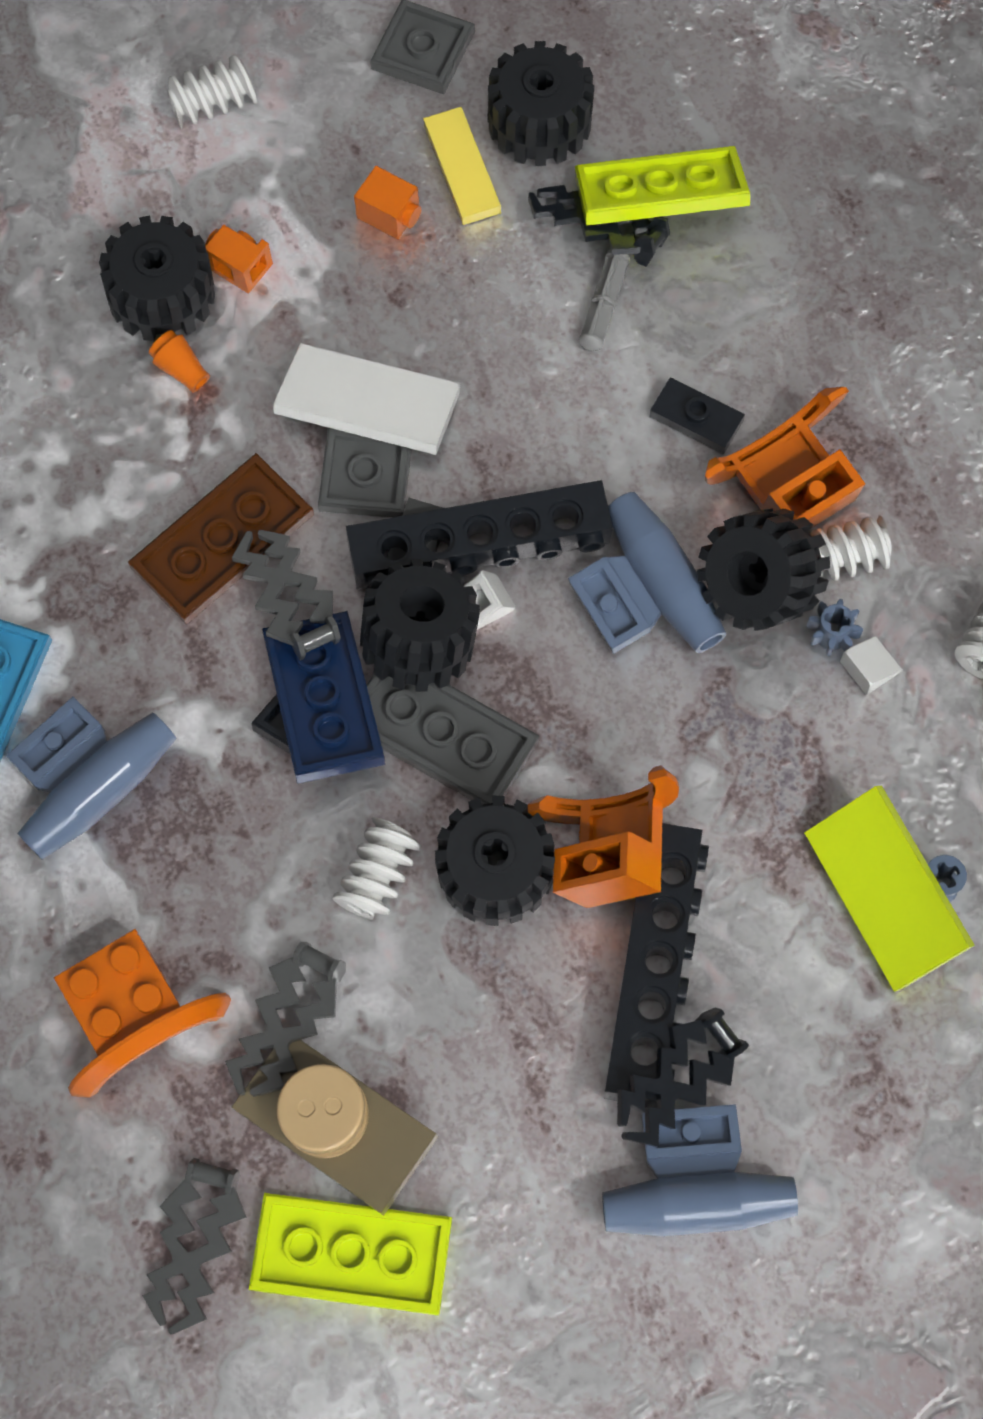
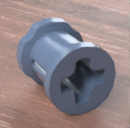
M936 856L929 862L928 866L934 876L938 875L940 879L946 877L950 879L951 883L948 886L944 882L939 884L949 902H952L966 883L967 872L965 866L954 856Z

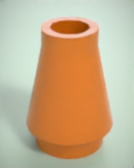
M169 330L162 334L149 349L148 353L153 358V365L185 385L192 393L202 388L210 378V374L203 368L182 334L177 335L173 330Z

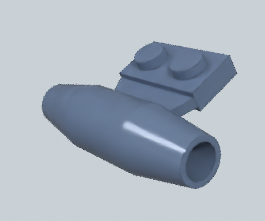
M628 492L615 499L608 508L614 531L625 556L603 557L568 578L569 584L612 653L615 654L650 633L661 615L664 616L696 653L704 652L717 645L726 636L722 622L714 614L716 608L713 602L706 604L701 593L708 589L703 581L698 582L696 569L670 529L635 492Z
M72 697L6 755L11 763L38 791L49 792V795L17 834L43 860L92 828L147 777L177 739L176 736L152 712L107 741L103 726Z
M736 1104L675 1109L676 1129H669L659 1125V1147L644 1145L646 1163L657 1179L602 1192L606 1232L667 1237L739 1231L798 1215V1198L794 1177L735 1172L742 1152ZM644 1112V1113H642V1115H641L643 1132H645V1112Z

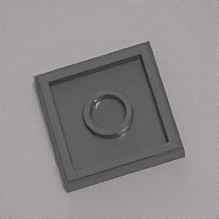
M401 0L370 61L371 69L444 95L475 33V24L408 0Z
M328 428L318 500L319 512L381 517L402 516L405 509L412 449Z

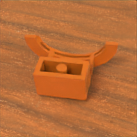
M846 387L825 388L795 415L762 438L728 456L712 458L708 461L705 481L707 484L713 485L737 476L760 510L773 508V511L780 509L794 511L793 520L805 517L813 524L811 528L834 515L857 499L865 486V482L841 449L829 456L811 431V428L829 414L844 399L849 390Z
M660 765L653 767L648 773L650 784L626 794L587 800L565 799L546 795L529 803L528 813L532 816L539 813L544 821L580 824L579 843L557 848L554 851L553 893L585 908H591L661 892L663 808L671 805L678 797L679 783L676 777Z
M136 929L55 976L54 979L98 1055L71 1081L68 1087L71 1096L84 1098L94 1096L113 1075L146 1052L188 1029L207 1022H214L224 1017L231 1002L230 996L226 993H217L180 1006L166 982V977Z

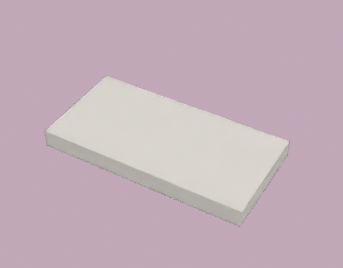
M300 343L273 403L274 414L436 455L459 397L460 383Z

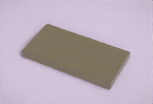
M302 1040L293 1042L289 1046L297 1071L316 1064H328L339 1067ZM275 1049L272 1050L262 1066L279 1061ZM259 1068L245 1087V1095L239 1096L232 1105V1108L384 1216L436 1142L438 1135L352 1076L365 1093L369 1105V1120L364 1135L351 1150L333 1158L311 1157L298 1150L286 1138L279 1126L277 1101L281 1090L256 1097L250 1094L252 1088L268 1080L267 1076ZM296 1072L281 1074L284 1084Z

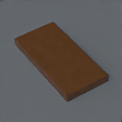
M255 453L130 559L128 564L187 625L243 577V573L250 565L234 562L232 556L247 531H251L253 534V540L248 552L265 555V551L272 544L259 539V530L290 536L314 516V510L281 476Z

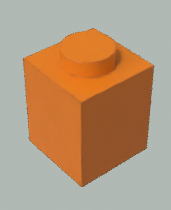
M378 166L374 167L354 195L357 218L398 240L406 228L411 229L416 224L421 214L418 187Z

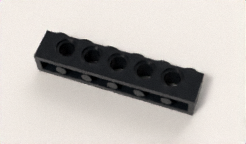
M602 480L346 526L347 543L356 589L371 588L372 579L379 572L388 576L389 566L398 562L404 568L410 567L411 560H423V566L433 567L434 562L446 565V573L458 571L461 575H467L475 572L477 567L494 564L497 568H506L518 564L521 559L537 557L539 560H550L570 550L579 549L580 552H594L603 548L605 544L610 543L613 531ZM559 518H568L575 523V526L570 529H561L556 526L554 521ZM524 525L532 529L533 533L527 537H520L515 535L512 529L516 526ZM475 533H484L491 540L486 544L478 545L470 541L469 537ZM438 539L445 542L449 547L443 552H432L426 545L430 541ZM397 547L403 549L406 555L399 560H390L384 556V553L390 548Z
M662 823L661 870L667 867H675L682 872L684 880L678 884H669L661 878V892L636 897L604 1099L617 1101L618 1090L631 1092L629 1075L634 1074L655 1079L657 1076V1060L650 1065H640L632 1058L631 1050L639 1044L651 1046L656 1054L657 1048L672 1049L668 1027L682 1024L674 1022L676 1004L685 1006L689 978L680 977L683 959L692 960L696 933L687 932L690 915H699L702 889L694 888L696 871L705 872L709 845L701 844L703 831L701 829ZM666 910L675 915L678 923L672 928L664 929L655 924L652 916L658 911ZM651 955H663L669 960L671 968L665 973L657 974L648 969L645 960ZM646 999L657 1000L663 1006L664 1014L657 1019L645 1018L640 1013L638 1005ZM672 1069V1070H673V1078H674V1076H675V1069ZM645 1092V1106L657 1108V1095Z

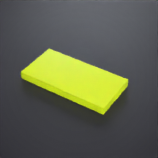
M735 146L575 166V179L586 226L750 206V191Z
M882 785L874 786L804 832L894 992L904 989L975 946Z
M264 1193L249 1290L440 1316L452 1217L388 1209L383 1216L370 1206Z

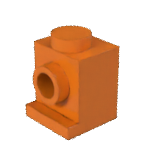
M223 224L220 229H215L206 240L205 246L206 252L209 254L211 270L248 294L273 265L269 243L261 239L257 244L244 231L239 230L236 232Z

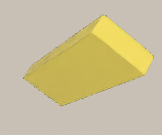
M462 107L423 118L424 128L462 225L501 214L500 202Z

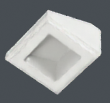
M481 571L464 584V587L473 586L477 594L476 604L480 605L477 630L509 614L516 608L507 590L495 573Z
M876 636L850 647L843 652L840 663L866 696L902 672L901 667Z

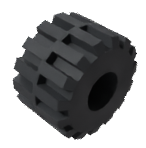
M535 41L534 47L528 49L524 43L514 47L513 56L504 53L498 58L497 68L492 67L488 85L487 122L489 123L491 139L498 140V149L506 155L511 151L514 152V161L525 164L527 159L535 160V166H546V159L551 158L555 160L556 164L567 160V150L576 155L582 149L583 139L588 140L591 131L595 85H593V74L590 67H583L584 59L577 52L570 56L567 55V46L556 43L554 48L545 47L546 41Z
M150 215L139 217L140 225L132 227L129 222L119 227L121 234L119 238L110 235L105 242L107 253H101L99 261L100 275L112 316L117 323L122 321L124 330L132 336L141 330L143 340L154 342L156 334H164L169 330L176 332L183 329L188 336L196 330L195 318L205 322L210 315L208 304H214L215 299L214 281L205 242L200 235L194 236L192 227L185 222H182L178 227L174 226L173 217L161 216L160 222H152Z
M773 508L732 517L723 521L724 526L716 527L710 532L707 537L713 544L701 547L698 558L706 561L705 568L697 570L698 582L706 581L708 590L701 593L706 604L716 602L719 606L714 613L722 621L734 618L733 627L745 630L754 627V631L799 618L803 616V612L812 610L819 603L815 595L826 591L829 580L821 577V571L830 569V556L821 557L819 548L826 545L821 534L810 535L809 530L813 524L805 517L793 520L794 511L787 509L773 511Z
M411 560L410 567L404 568L398 562L389 566L388 576L379 572L372 579L371 588L366 589L360 633V646L363 647L362 657L366 665L374 664L373 674L380 680H384L388 676L393 678V687L404 690L406 684L415 685L416 692H428V685L435 683L440 689L450 684L451 675L459 678L466 671L467 662H471L480 615V605L476 604L477 594L473 586L464 587L465 577L458 571L452 574L446 573L445 564L434 562L433 567L423 566V560Z
M492 795L493 803L482 804L479 797L468 801L469 809L462 813L457 808L449 816V826L447 829L441 827L437 837L438 850H435V864L440 886L446 894L447 901L453 908L458 906L463 910V916L475 922L476 917L486 919V925L499 926L498 920L510 919L512 924L521 921L524 912L530 909L533 913L541 906L542 897L545 893L549 894L553 884L555 845L552 834H548L545 829L546 822L539 813H536L534 816L528 813V804L517 799L513 806L505 804V796ZM495 849L501 850L504 860H498L496 865L488 864L487 856H492Z

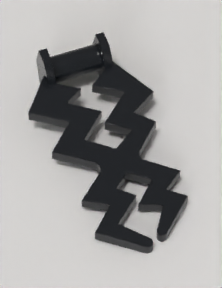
M565 185L537 189V197L533 192H530L528 195V202L534 219L553 216L554 227L578 223L581 225L585 242L608 239L612 255L633 254L637 264L645 267L648 266L655 255L656 249L658 247L661 248L670 235L668 218L655 217L652 221L645 218L612 222L600 226H586L578 190L567 192ZM538 198H556V203L542 206ZM573 204V209L565 210L563 206ZM632 222L635 235L643 232L648 234L641 235L635 242L633 233L621 235L619 224Z
M715 1007L703 1012L693 1022L668 1027L672 1049L657 1048V1076L655 1079L634 1074L629 1075L631 1092L618 1090L617 1124L619 1127L627 1126L632 1107L640 1113L645 1112V1132H623L621 1135L623 1140L659 1147V1125L669 1129H676L675 1101L677 1099L704 1106L706 1105L707 1080L724 1086H731L734 1059L742 1054L749 1047V1044L742 1039H738L722 1018L725 1014L722 1009ZM705 1028H707L722 1049L719 1053L712 1050L708 1051L710 1064L694 1059L689 1060V1084L674 1081L672 1064L682 1067L688 1066L687 1040L702 1045L707 1044ZM645 1092L657 1095V1108L645 1107Z

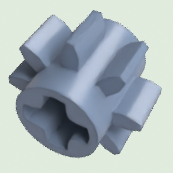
M839 599L837 604L830 606L821 601L817 608L819 617L809 616L807 628L816 630L810 641L811 646L819 644L826 649L827 656H830L833 650L842 648L843 651H846L853 646L850 638L859 639L863 632L861 626L854 625L860 611L858 609L851 611L843 605V599ZM831 623L838 625V632L831 630Z

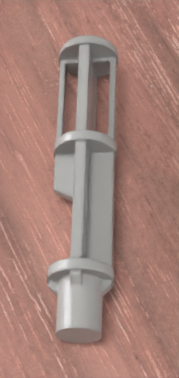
M611 250L606 253L604 265L591 300L582 333L579 337L580 345L587 350L598 351L603 347L606 332L616 306L627 266L630 262L629 254L612 255Z

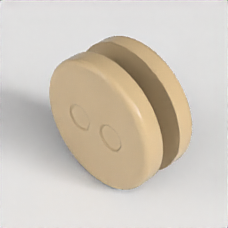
M316 1064L299 1070L284 1084L277 1101V1119L283 1134L298 1150L315 1158H333L348 1152L360 1141L368 1125L369 1105L365 1093L348 1072L337 1066Z

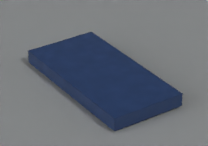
M348 611L333 614L341 637L339 643L334 645L330 641L307 652L305 659L301 661L295 654L292 645L266 636V631L269 627L262 628L297 784L385 765V756ZM310 619L301 620L303 621V626L298 634L301 636L325 624L312 623Z

